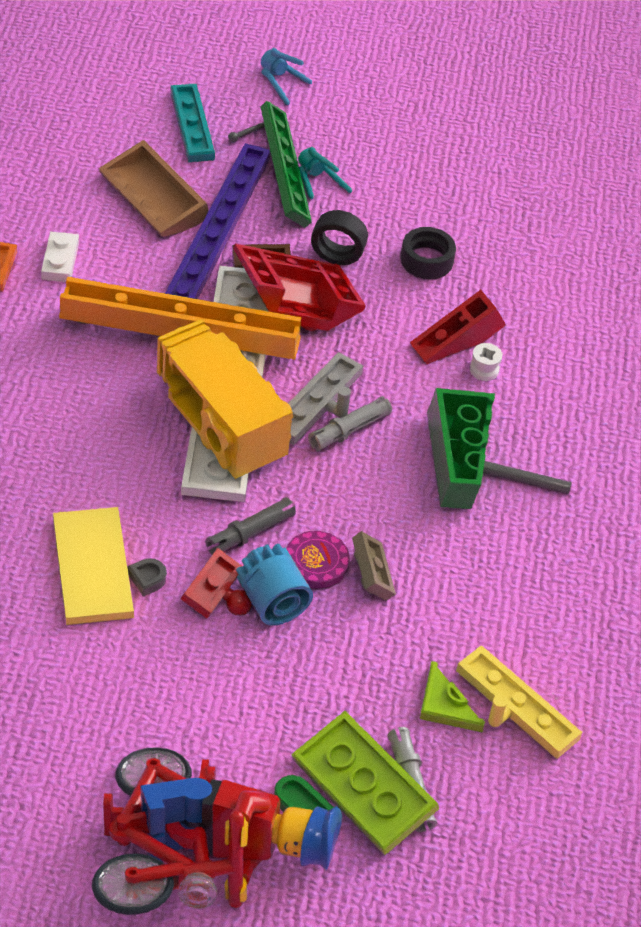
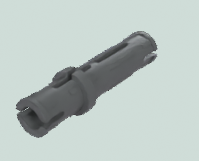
M284 497L273 505L240 522L235 520L229 523L227 529L206 538L205 543L207 547L219 542L218 546L208 551L213 555L217 548L225 552L236 545L243 546L248 543L249 538L289 517L295 516V506L285 511L282 510L293 502L289 498Z

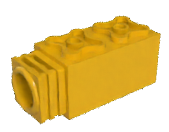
M203 319L158 337L157 374L162 376L163 381L168 384V398L198 433L203 445L215 454L223 469H227L236 479L288 455L293 418L292 409L287 402L282 401L276 394L272 384L262 378L253 362L248 361L242 355L235 342H231L223 332L219 334L212 333L210 327L205 325Z

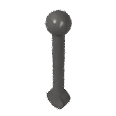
M264 122L237 133L231 132L228 135V140L234 143L238 138L264 128Z

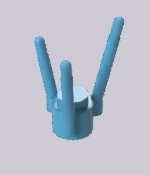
M272 48L266 51L261 58V66L263 67L261 73L268 78L285 105H289L290 101L273 75L280 76L288 71L308 84H312V80L287 63L289 61L302 66L304 64L302 60Z

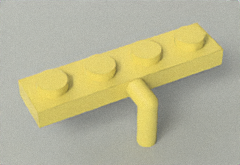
M482 645L458 663L456 671L492 702L488 722L492 727H499L510 718L556 759L580 740L582 731Z

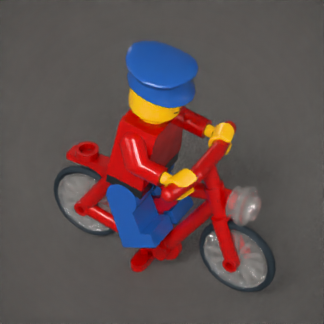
M159 747L139 749L124 757L115 771V779L118 786L124 793L130 796L125 807H113V794L104 793V835L110 836L121 846L133 843L145 850L147 855L125 854L108 860L95 872L92 880V891L94 897L102 906L119 914L138 915L150 912L165 903L170 897L172 890L179 889V899L185 905L200 909L211 906L216 900L217 888L213 879L216 876L228 874V879H226L224 885L225 898L228 899L229 905L232 908H239L247 900V885L253 870L263 860L272 858L276 844L282 855L300 858L302 867L314 864L322 866L325 871L328 870L342 824V812L337 806L330 810L317 806L314 810L288 807L284 810L283 814H280V799L277 795L228 780H215L216 767L209 766L208 759H202L200 776L198 778H191L192 769L190 764L179 753ZM186 848L189 851H193L194 861L176 850ZM209 855H211V856H213V857H215V858H227V859L218 860V861H213V862H212V860H209Z

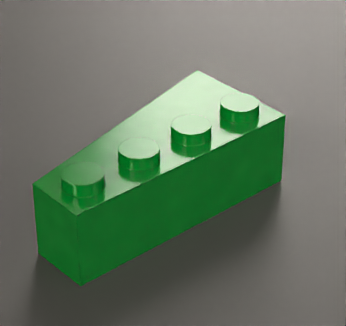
M435 389L427 411L440 507L471 509L482 483L486 457L485 451L489 438L488 431L492 418L491 411L495 393Z

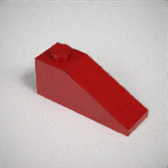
M480 289L413 339L410 344L427 365L485 342L505 327L506 324L497 308Z

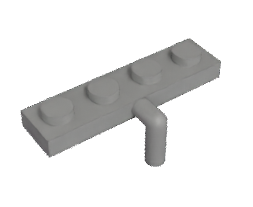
M338 352L288 403L293 412L289 443L295 445L326 411L339 418L348 414L351 394L349 387L362 375V364Z

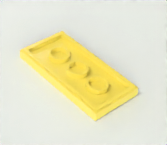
M118 507L53 513L66 625L134 618Z

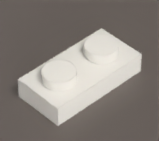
M50 231L41 270L42 280L66 282L67 277H72L79 246V234Z

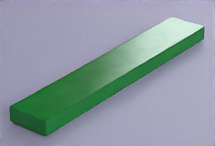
M266 101L260 108L286 217L306 228L312 223L287 115L286 112L271 102Z

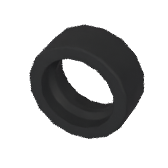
M332 210L322 214L317 220L311 235L312 247L319 257L337 265H350L358 261L368 241L366 225L357 216L342 210ZM325 231H341L349 235L355 244L347 246L337 244L326 236Z
M433 227L413 229L405 235L402 242L401 264L407 272L415 277L423 279L443 277L452 270L456 253L455 241L448 233L441 229ZM431 248L439 251L443 256L426 258L416 254L413 250Z

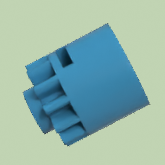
M268 544L254 549L246 558L241 560L244 566L236 569L238 573L237 579L261 620L267 625H280L295 619L312 602L313 592L287 549L282 548L280 544H276L272 549Z

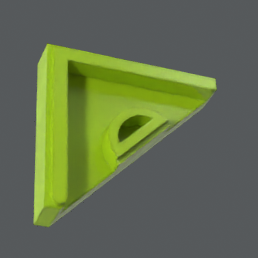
M431 661L420 719L483 732L484 719L478 718L460 690L453 682H449L437 667L438 663Z

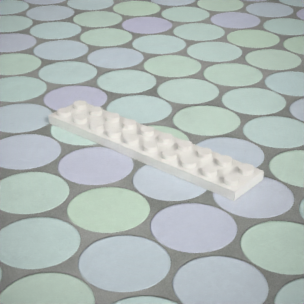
M219 266L213 302L268 311L244 268ZM240 350L248 361L253 362L258 373L263 378L266 355ZM192 427L181 485V495L245 502L249 473L235 479L227 469H223L220 466L215 454L203 445L200 436Z

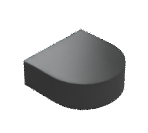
M148 558L127 566L128 575L143 597L161 589L166 583L167 570L165 565L159 560Z

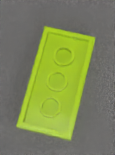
M343 711L291 754L298 766L384 855L389 853L439 810L438 803L346 711Z

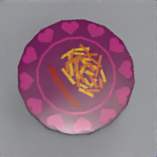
M307 531L295 536L287 545V551L310 588H330L340 583L348 571L350 563L348 548L341 539L331 533Z

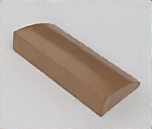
M142 140L98 168L99 172L162 237L174 235L197 226L204 221L209 211L207 203L145 140Z

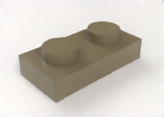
M363 531L352 537L355 548L354 557L359 564L362 575L361 584L369 594H374L387 601L396 595L382 542Z

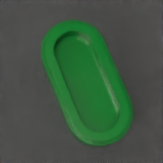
M288 775L282 777L275 785L274 795H277L280 799V809L283 812L288 807L314 810L317 806L327 810L333 808L302 777Z

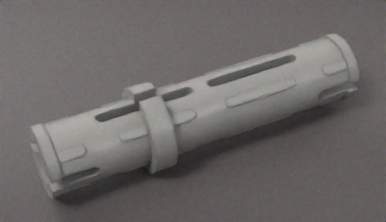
M381 396L344 417L331 419L325 427L311 432L308 435L309 443L313 449L316 448V451H321L337 441L343 442L348 439L351 433L391 414L392 406L387 398L385 399L384 396Z
M398 727L401 741H399L395 729L391 730L387 737L390 741L395 761L426 791L420 771L422 762L420 756L414 751L409 729ZM434 814L426 820L429 830L436 827L437 820ZM424 823L421 824L415 830L418 832H425L426 829Z

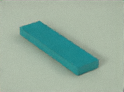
M197 84L171 85L170 94L187 161L215 160V150Z

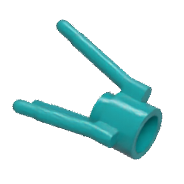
M314 147L304 149L298 157V163L301 165L299 167L300 174L310 199L314 198L308 174L318 176L323 171L348 193H352V188L335 173L339 171V168L319 154Z

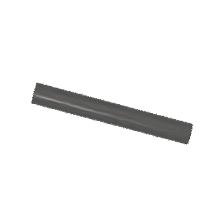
M488 461L484 463L483 473L566 494L570 492L572 484L570 481Z

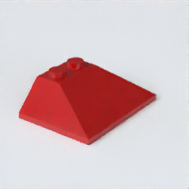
M234 244L233 249L269 312L301 317L300 326L306 330L316 331V329L329 331L363 312L366 307L340 265Z

